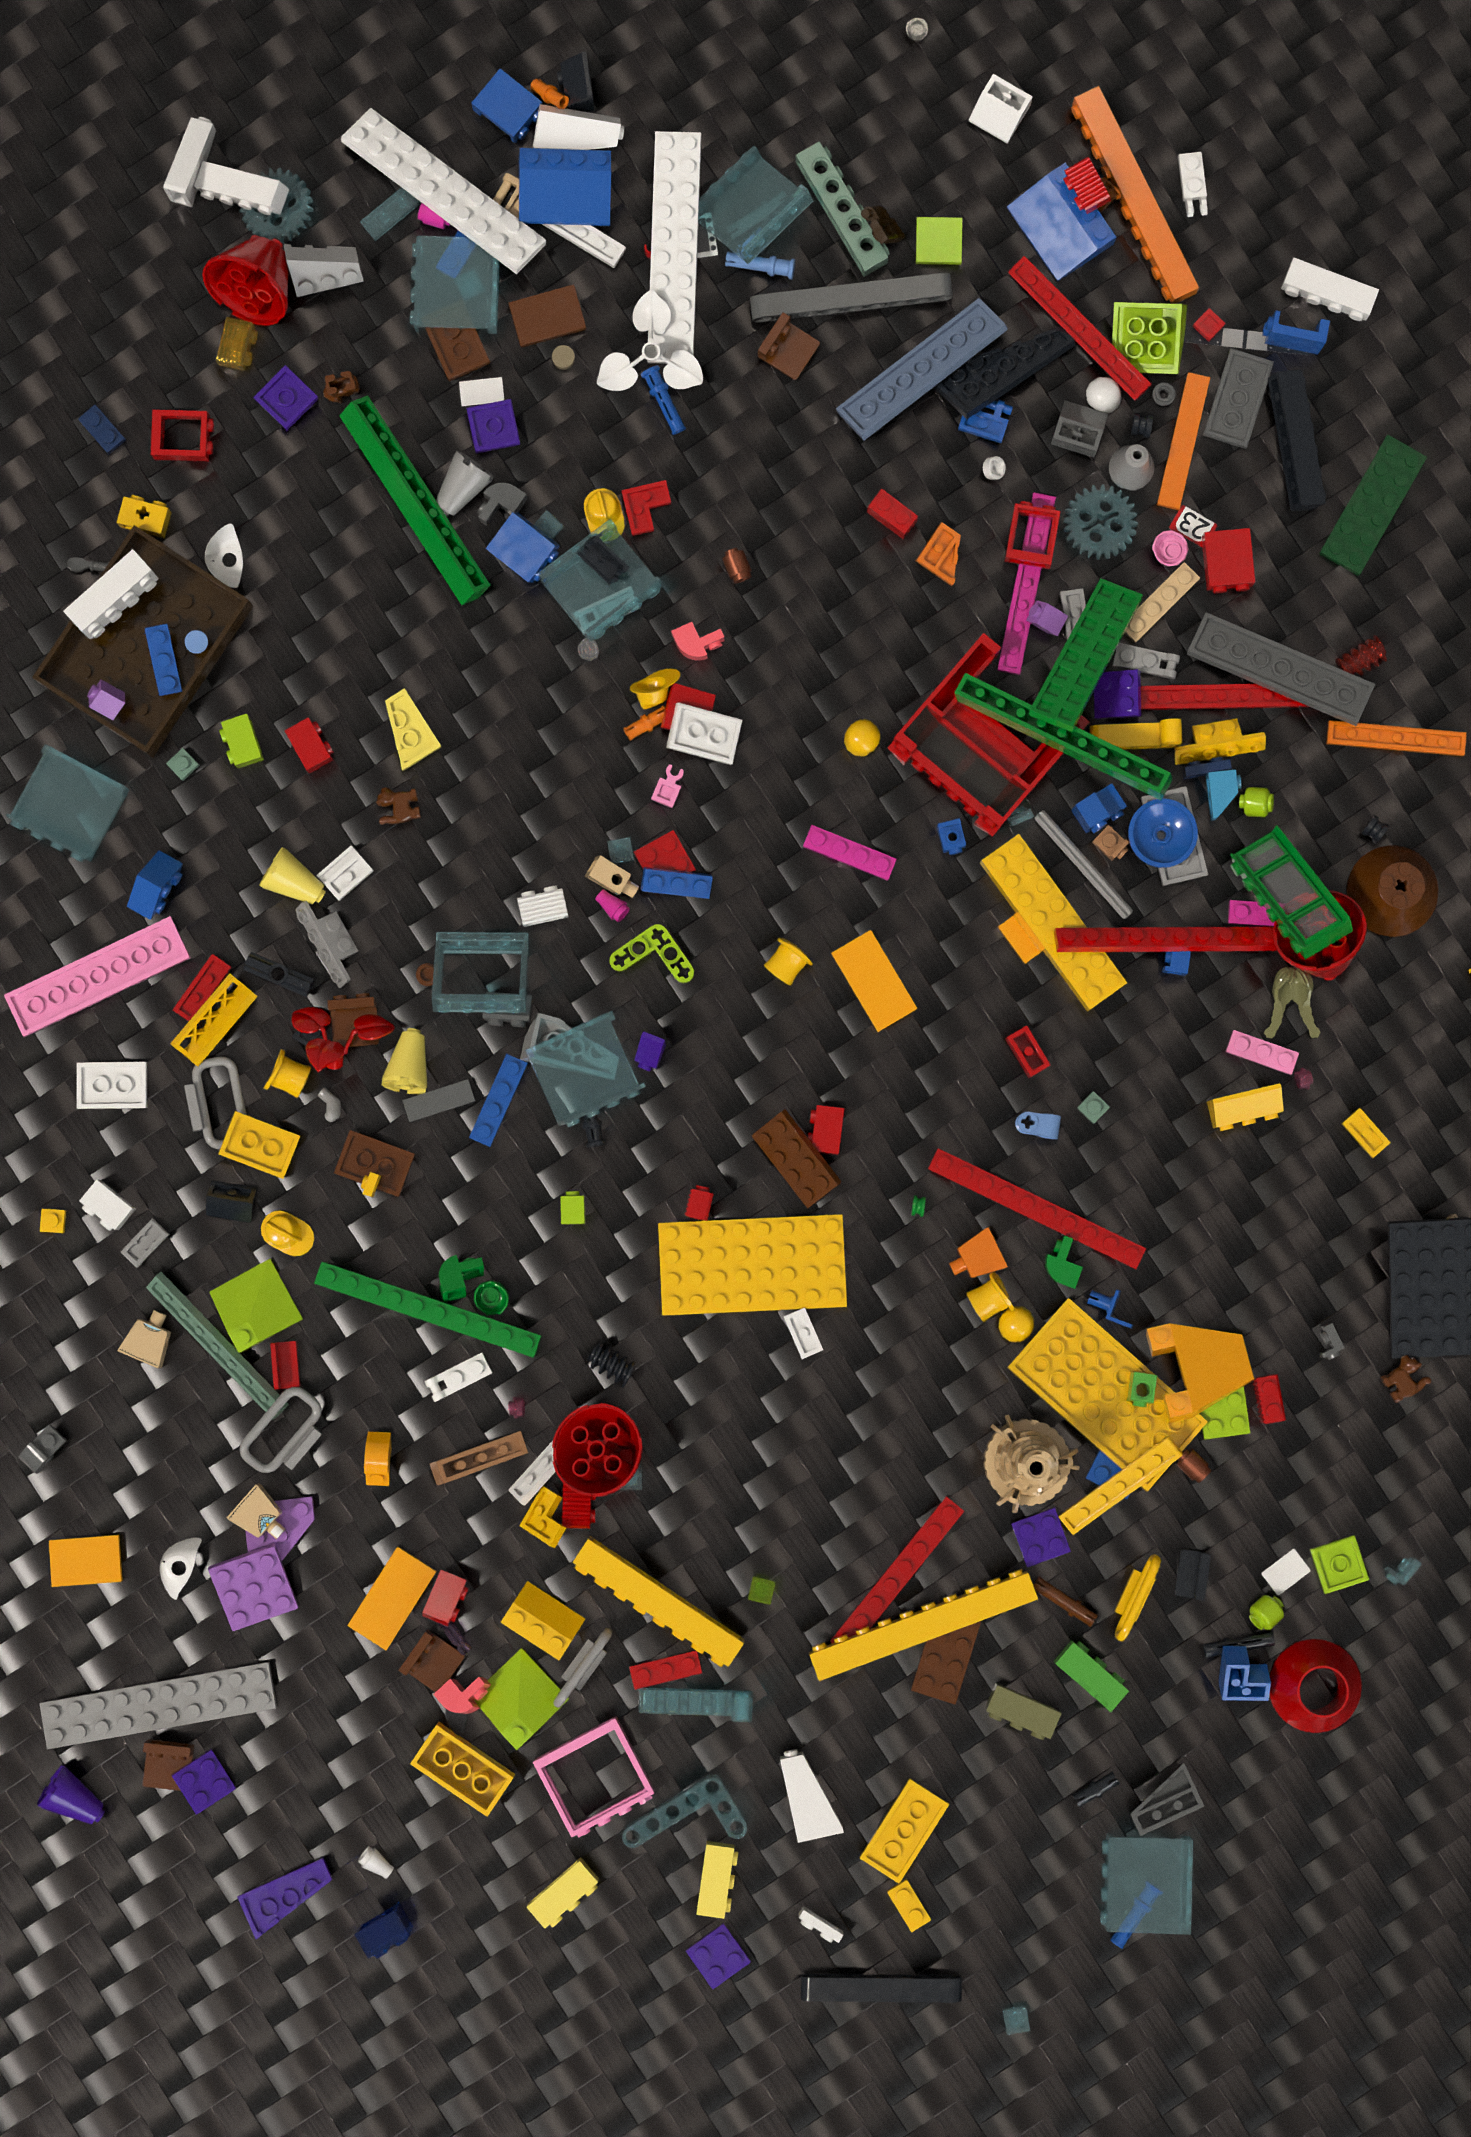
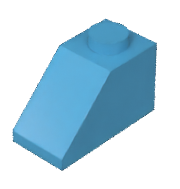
M1236 770L1207 773L1206 784L1210 821L1216 820L1237 795L1238 789H1241V777L1236 775Z

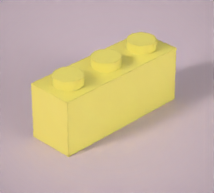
M707 1841L697 1915L724 1919L725 1912L730 1913L732 1899L727 1898L728 1889H733L735 1875H731V1868L737 1865L738 1852L734 1851V1845Z
M580 1857L528 1903L527 1909L544 1928L549 1925L554 1927L562 1920V1913L567 1909L571 1912L580 1904L578 1899L584 1894L588 1897L598 1888L596 1884L599 1878Z

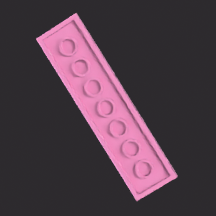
M169 916L5 994L4 997L23 1037H26L174 967L191 957L172 917Z

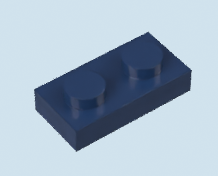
M96 405L92 406L78 418L108 455L126 441Z
M1223 757L1210 759V763L1201 764V761L1187 763L1188 767H1185L1182 772L1184 779L1206 776L1208 772L1231 770L1232 767L1230 759L1224 760Z

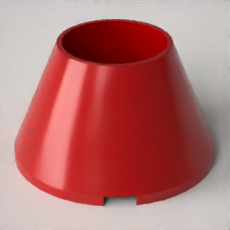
M1306 1639L1290 1645L1279 1654L1269 1674L1271 1681L1269 1696L1274 1709L1285 1722L1301 1731L1320 1733L1341 1726L1352 1716L1360 1701L1362 1683L1355 1661L1343 1648L1326 1640ZM1318 1668L1331 1669L1338 1683L1337 1693L1332 1702L1319 1709L1305 1707L1300 1698V1685L1304 1677L1309 1672Z

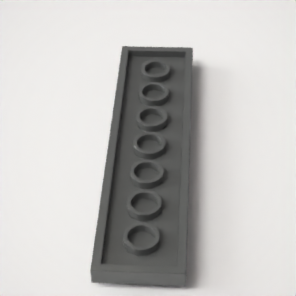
M1205 613L1187 652V655L1354 726H1357L1375 686L1372 682L1209 613Z

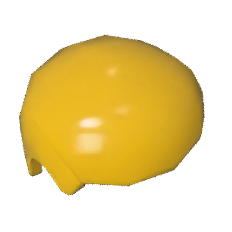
M860 719L851 724L846 730L844 744L847 750L855 756H867L878 746L881 734L877 725L873 722Z
M1013 1306L1014 1311L1008 1308L999 1319L998 1329L1002 1337L1010 1342L1024 1341L1033 1332L1034 1317L1031 1311L1023 1306Z

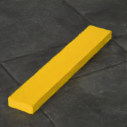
M1168 1435L1059 1515L1060 1520L1071 1534L1074 1535L1179 1459L1183 1453Z

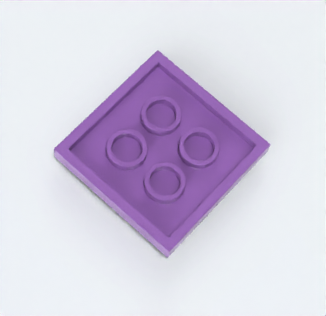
M275 1543L208 1567L232 1631L298 1609V1602Z

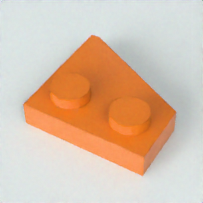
M941 522L921 551L916 562L952 586L955 583L954 576L961 535Z

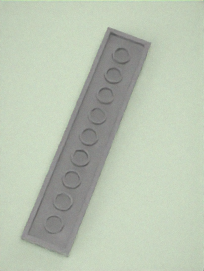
M270 1662L39 1703L47 1749L277 1708Z

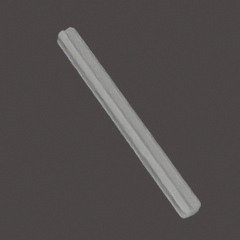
M1044 810L1039 812L1035 816L1038 824L1123 919L1127 918L1133 912L1131 907Z

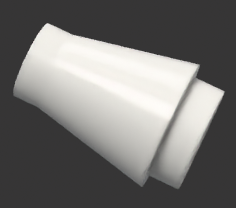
M369 1846L358 1860L362 1864V1868L376 1873L385 1879L388 1878L394 1869L376 1848L372 1849Z

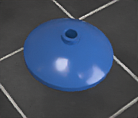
M1155 799L1145 803L1134 813L1129 824L1128 838L1133 852L1141 861L1153 867L1169 868L1182 863L1193 852L1197 843L1198 828L1194 816L1183 804L1171 799ZM1159 831L1165 833L1164 839H1159L1157 837V833Z

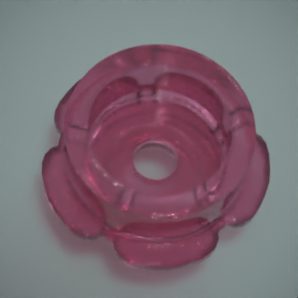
M1304 1068L1294 1072V1079L1298 1089L1306 1088V1090H1309L1310 1084H1313L1311 1072L1309 1070L1306 1071Z
M516 1396L513 1397V1401L508 1403L509 1415H513L514 1419L524 1417L525 1415L524 1399H517Z

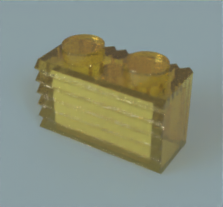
M226 317L216 358L219 366L245 371L246 366L251 365L253 354L250 352L251 345L256 343L258 331L255 330L252 322Z

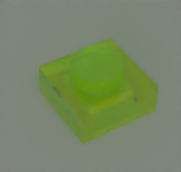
M753 1576L748 1600L771 1605L776 1581Z

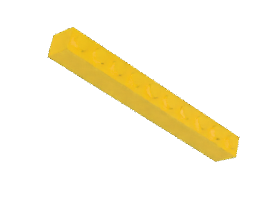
M1022 1569L1009 1573V1578L1000 1580V1577L987 1581V1586L979 1588L978 1585L965 1590L966 1594L957 1597L956 1593L944 1597V1602L935 1605L934 1602H930L921 1606L922 1610L913 1613V1610H909L899 1614L900 1618L891 1621V1618L879 1621L878 1627L869 1629V1626L856 1630V1635L851 1637L845 1634L834 1638L835 1643L826 1646L824 1642L813 1646V1651L809 1652L818 1680H824L1038 1600L1029 1573L1027 1571L1022 1572Z

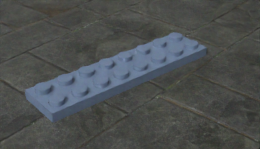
M978 298L836 408L838 414L863 440H866L1007 331V326Z

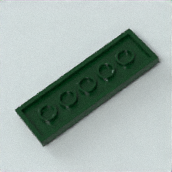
M1387 435L1319 554L1359 576L1427 456Z

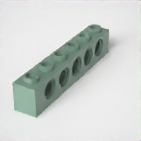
M817 142L796 154L795 162L862 275L865 277L888 264L889 251L885 244H880L873 237V230L870 224L861 216V211L864 208L861 204H856L853 199L855 194L850 185L846 186L842 180L844 178L842 171L838 166L834 167L832 164L830 151L826 146L822 147L821 143ZM824 166L827 171L819 174L815 171V168ZM834 185L838 188V191L830 193L826 188ZM845 204L850 209L847 212H841L838 210V206ZM851 224H858L861 226V229L854 232L850 230L849 226ZM863 243H869L873 248L870 251H864L860 246Z

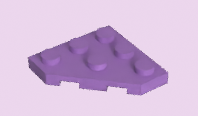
M313 1496L275 1501L282 1510V1514L276 1521L285 1528V1531L278 1539H275L267 1531L259 1538L246 1531L248 1552L275 1543L282 1561L315 1520Z

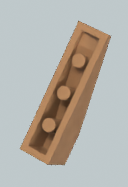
M519 1431L430 1463V1467L436 1484L441 1485L528 1453L522 1433Z

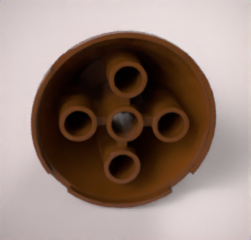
M1396 845L1378 847L1363 855L1353 866L1346 888V895L1355 900L1363 910L1367 930L1389 937L1404 936L1422 927L1432 916L1436 908L1439 892L1436 875L1426 859L1414 850Z

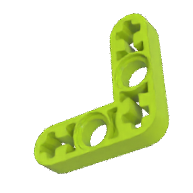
M660 924L651 926L610 956L611 967L615 971L622 972L656 950L678 982L688 983L694 976L693 967L667 929ZM655 929L658 932L661 930L664 932L662 938L665 942L668 939L671 941V943L664 945L661 950L657 947L661 945L660 941L652 939ZM636 942L644 943L646 948L644 953L635 954L632 950L633 944ZM628 948L630 954L635 959L630 961L628 957L624 960L625 965L623 967L620 965L615 966V957L617 955L619 957L625 956L627 953L624 950ZM667 948H675L677 950V957L674 960H667L665 958L664 952ZM680 958L684 960V962L680 963L684 969H690L688 972L689 977L686 979L683 976L678 977L680 971L677 966L674 969L670 966L677 963Z

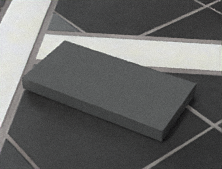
M1230 348L1203 436L1244 449L1247 448L1274 361Z

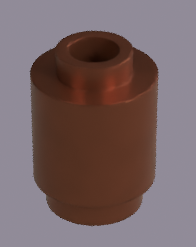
M733 548L725 552L726 556L722 560L730 579H733L735 584L752 577L750 574L751 568L743 550Z
M1185 1449L1182 1451L1183 1455L1178 1459L1177 1466L1192 1481L1196 1480L1200 1483L1211 1472V1469L1208 1467L1209 1464L1194 1449L1189 1451Z

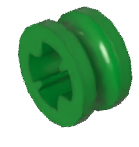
M914 1195L911 1216L919 1214L920 1217H923L926 1197L923 1196L919 1199Z

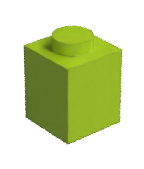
M580 1191L566 1192V1196H561V1224H585V1196H580Z

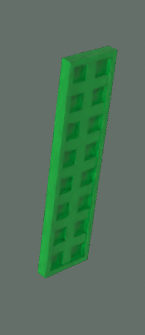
M1100 578L1030 708L1029 716L1070 732L1073 731L1142 601L1143 594Z

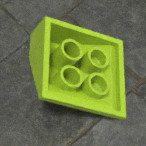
M1114 302L1112 345L1140 373L1179 374L1187 305Z
M271 1259L209 1292L238 1353H243L303 1320Z
M521 1648L488 1679V1682L491 1684L487 1689L488 1693L482 1699L475 1700L499 1732L518 1750L561 1708H557L553 1704L561 1689Z

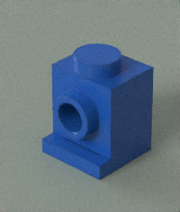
M960 818L937 824L943 853L949 852V855H955L963 852L962 848L966 847ZM950 833L956 834L957 839L955 841L949 840L948 835Z
M1191 951L1166 952L1165 962L1168 963V966H1164L1162 972L1182 976L1187 975Z

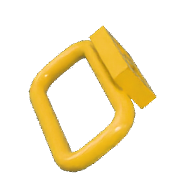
M1156 1554L1149 1557L1142 1572L1133 1569L1114 1610L1122 1615L1115 1631V1637L1118 1641H1124L1129 1635L1156 1580L1155 1576L1161 1564V1558Z

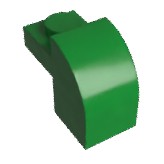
M1063 1236L1062 1240L1057 1239L1053 1252H1056V1256L1046 1254L1045 1267L1048 1275L1055 1282L1075 1289L1083 1267L1066 1261L1073 1239Z
M454 1255L442 1264L439 1271V1284L443 1302L466 1297L464 1280L484 1276L482 1258H467L463 1262H459L457 1255Z

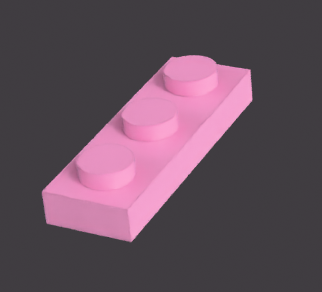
M1236 1030L1232 1031L1225 1051L1226 1053L1292 1075L1299 1055L1298 1052Z

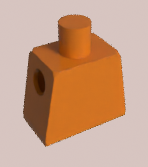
M989 1227L983 1229L958 1247L957 1251L960 1258L949 1263L954 1275L967 1270L971 1278L1008 1267Z

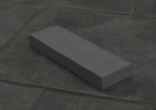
M469 1079L402 1101L409 1122H413L475 1102V1097Z

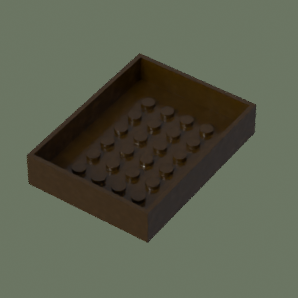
M134 525L98 580L133 549L159 578L156 581V586L149 592L144 591L139 596V601L130 608L126 607L121 612L122 616L114 623H108L104 627L105 631L97 638L89 639L70 620L32 678L153 758L254 606L249 599ZM168 623L182 692L159 696L144 628ZM192 630H201L208 637V646L201 653H192L185 646V638ZM100 680L125 692V704L114 720L89 708L88 692L93 685L97 686Z

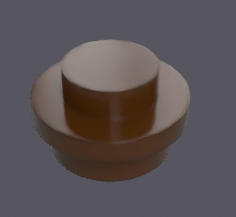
M425 963L418 967L416 978L420 984L432 986L439 979V971L433 964Z

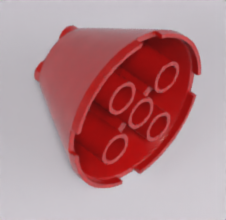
M252 235L250 239L211 258L206 263L202 273L203 281L209 294L219 305L223 302L232 309V315L241 320L265 326L278 323L285 316L288 304L289 268L285 251L282 249L283 244L277 239L270 240L265 237Z
M1329 890L1330 893L1349 915L1353 932L1305 960L1301 953L1296 954L1290 945V939L1288 937L1284 938L1281 935L1276 921L1273 926L1274 944L1280 956L1294 967L1325 980H1333L1346 970L1361 948L1367 932L1365 915L1358 903L1351 897ZM1309 893L1302 894L1286 904L1283 910L1289 915L1318 898L1316 893L1310 895ZM1322 905L1293 923L1305 939L1337 920L1327 907Z
M605 1403L582 1406L570 1413L562 1421L555 1433L552 1443L553 1466L560 1480L576 1493L590 1497L612 1494L625 1486L638 1469L642 1456V1439L639 1429L633 1419L618 1407Z

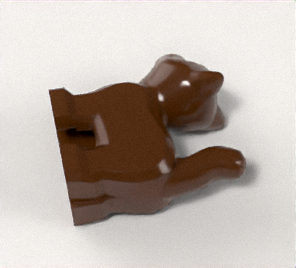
M350 371L341 372L340 375L342 377L336 378L334 374L325 376L326 386L323 394L326 399L341 404L343 396L354 395L360 392L361 389L357 377Z
M388 787L382 788L381 792L377 795L376 803L382 807L393 805V816H383L379 819V823L381 825L385 823L399 824L408 822L411 819L421 818L419 806L415 808L410 807L411 802L418 801L416 789H411L408 792H393Z
M1402 1356L1399 1367L1395 1368L1390 1374L1380 1377L1387 1387L1395 1384L1396 1391L1390 1393L1395 1403L1403 1400V1398L1413 1396L1421 1391L1426 1384L1432 1382L1430 1377H1423L1418 1383H1415L1409 1374L1416 1372L1422 1365L1414 1357Z

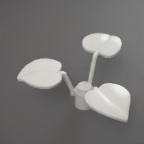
M654 290L645 293L639 299L633 311V323L636 329L639 331L649 330V342L643 346L642 355L632 363L623 353L608 355L600 367L597 384L600 387L612 391L626 390L633 386L638 378L636 370L632 367L643 359L655 361L658 358L668 364L663 370V376L666 383L672 388L686 389L702 384L703 375L701 367L691 353L684 350H676L672 353L669 360L660 354L659 345L653 342V330H664L671 320L668 305Z

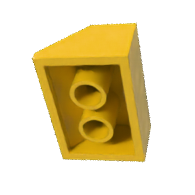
M1280 1083L1207 1101L1213 1128L1219 1127L1220 1131L1233 1129V1124L1242 1122L1243 1126L1256 1123L1255 1118L1263 1116L1265 1121L1279 1118L1278 1113L1284 1111Z
M527 1581L501 1623L557 1660H560L586 1618Z

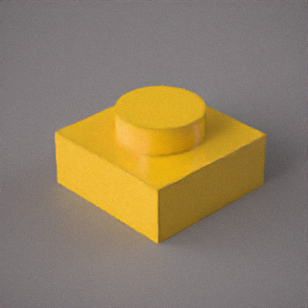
M370 1172L369 1176L365 1175L361 1184V1188L364 1189L362 1194L374 1197L381 1175Z
M42 1209L40 1232L64 1233L66 1210Z

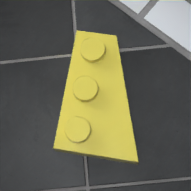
M405 688L385 700L402 771H405L440 749L441 745Z

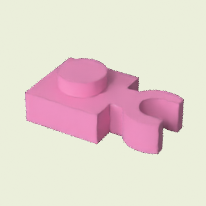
M669 765L666 769L667 779H659L651 800L673 808L681 786L677 785L676 782L681 780L684 774L683 769H680L679 774L673 776L671 774L672 765Z

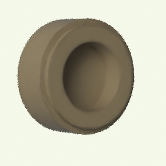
M566 345L556 347L552 353L554 365L562 370L572 367L575 362L574 351Z

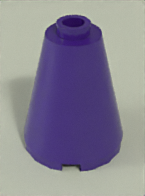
M61 1765L51 1777L48 1787L45 1786L37 1806L88 1824H92L94 1821L98 1823L105 1812L102 1809L104 1804L67 1767Z

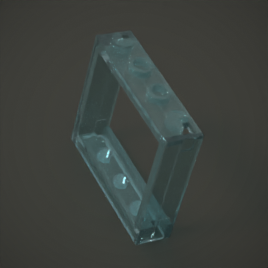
M437 932L432 986L433 1012L526 1013L530 949L529 933ZM444 954H521L519 995L441 994Z

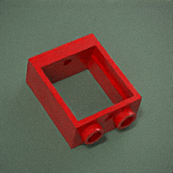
M152 410L151 456L154 460L209 461V454H213V441H210V432L214 431V419L211 418L207 411ZM165 419L201 420L200 450L164 449Z
M1021 501L1019 504L1015 503L1004 562L1050 569L1060 511L1049 505H1043L1040 508L1034 507L1033 503ZM1019 515L1052 520L1046 555L1013 549Z

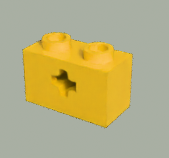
M131 495V498L123 497L117 524L121 528L131 530L135 525L149 535L165 538L171 511L166 507L165 503L153 501L151 504L144 502L142 497ZM146 511H147L148 514H149V517L145 516L144 519H142V518L140 517V515H141V514L144 515V514L146 513Z

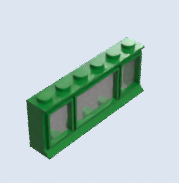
M1278 825L1269 834L1234 855L1230 854L1233 862L1230 866L1236 876L1240 875L1243 878L1242 882L1247 891L1250 892L1252 890L1254 892V898L1260 907L1264 906L1267 909L1266 914L1272 923L1277 922L1281 935L1284 938L1288 937L1290 939V945L1296 954L1301 953L1305 960L1353 932L1349 915Z

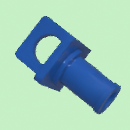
M1116 1289L1112 1297L1094 1290L1091 1291L1090 1296L1099 1300L1089 1298L1087 1304L1107 1310V1320L1131 1329L1133 1328V1325L1112 1317L1121 1294L1120 1290Z

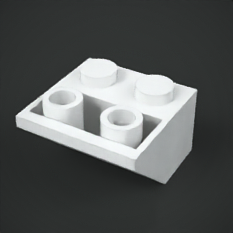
M993 74L984 88L969 118V122L1008 144L1031 106L1032 96Z

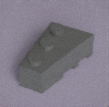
M1183 1763L1130 1813L1140 1836L1204 1807L1185 1764Z

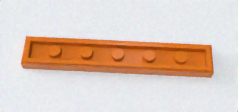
M1190 372L1187 374L1157 506L1174 510L1180 509L1210 377Z
M1329 720L1326 744L1464 756L1467 732L1358 723L1357 726H1354L1347 722Z

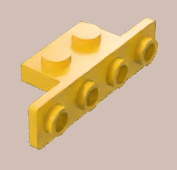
M1237 718L1192 726L1195 744L1175 747L1174 761L1176 765L1217 757L1265 750L1266 735L1264 732L1242 736Z

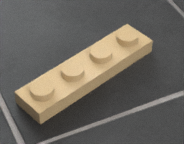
M1184 562L1136 610L1125 634L1136 643L1200 577Z

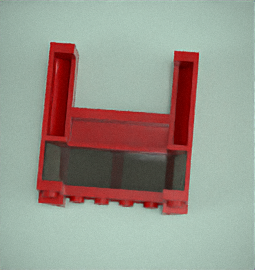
M983 633L897 733L893 742L887 748L903 766L909 759L912 760L911 765L920 773L925 771L930 776L928 779L935 786L939 787L941 785L947 790L946 795L955 802L959 800L965 805L963 809L972 817L977 815L979 818L975 821L974 825L993 837L1063 755V752L1044 743L1033 752L997 720L957 701L954 692L964 674L967 673L978 679L996 659L1001 650L997 643ZM1081 715L1075 726L1084 730L1089 721Z

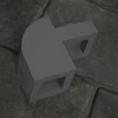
M508 483L491 485L483 492L484 497L489 501L488 503L484 502L479 508V521L488 526L499 508L510 515L512 512L519 513L528 499L527 494Z
M49 1424L33 1442L26 1446L18 1458L37 1474L54 1457L53 1454L67 1440Z

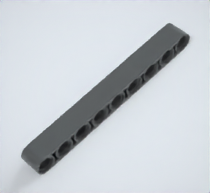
M938 273L759 294L750 297L753 322L777 321L782 312L790 316V319L945 301L953 298L951 275L949 273Z

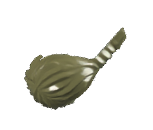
M1284 967L1276 974L1272 988L1275 1001L1274 1010L1272 1011L1273 1016L1271 1017L1272 1023L1264 1031L1266 1038H1273L1282 1023L1286 1004L1290 1000L1298 1004L1300 1015L1309 1029L1311 1038L1319 1037L1320 1030L1316 1027L1314 1018L1311 1015L1310 998L1313 992V980L1309 973L1297 967Z

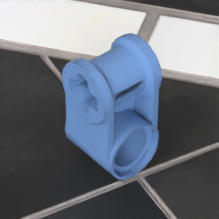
M1024 1112L1016 1118L1015 1127L1023 1134L1036 1135L1047 1139H1058L1061 1116ZM1026 1117H1028L1029 1122H1032V1125L1028 1126L1027 1129L1025 1124L1021 1123V1120L1026 1119Z

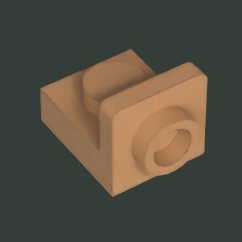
M1109 825L1092 842L1111 861L1115 857L1120 860L1129 850L1126 847L1129 841L1127 839L1124 840Z

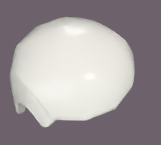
M1109 377L1096 378L1089 383L1086 389L1088 404L1095 410L1112 413L1119 407L1122 401L1119 385Z

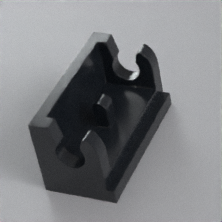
M591 536L576 552V555L608 585L617 582L619 575L625 573L630 568L597 536Z

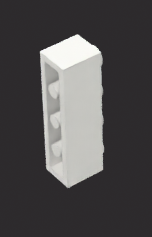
M205 161L202 162L194 187L201 192L200 195L206 199L213 200L218 198L221 202L228 205L237 203L240 207L247 210L256 208L259 212L266 215H271V213L280 215L289 192V188L278 180Z
M1293 258L1281 287L1290 296H1301L1306 298L1307 302L1311 304L1328 306V309L1335 313L1344 312L1356 321L1367 320L1379 292V289L1297 258Z

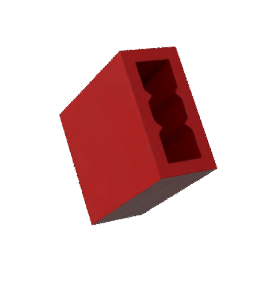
M1250 528L1204 532L1202 535V547L1207 591L1213 590V593L1227 592V589L1236 588V591L1250 590V587L1255 583Z

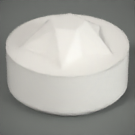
M995 456L989 457L984 461L983 473L986 478L997 480L1004 476L1006 466L1002 458Z

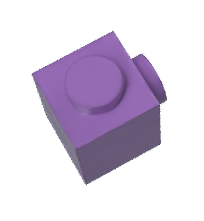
M1037 600L1030 608L1026 621L1048 634L1058 636L1068 616L1050 604Z
M100 680L97 686L93 685L87 695L89 698V708L111 720H114L125 704V692L103 680Z

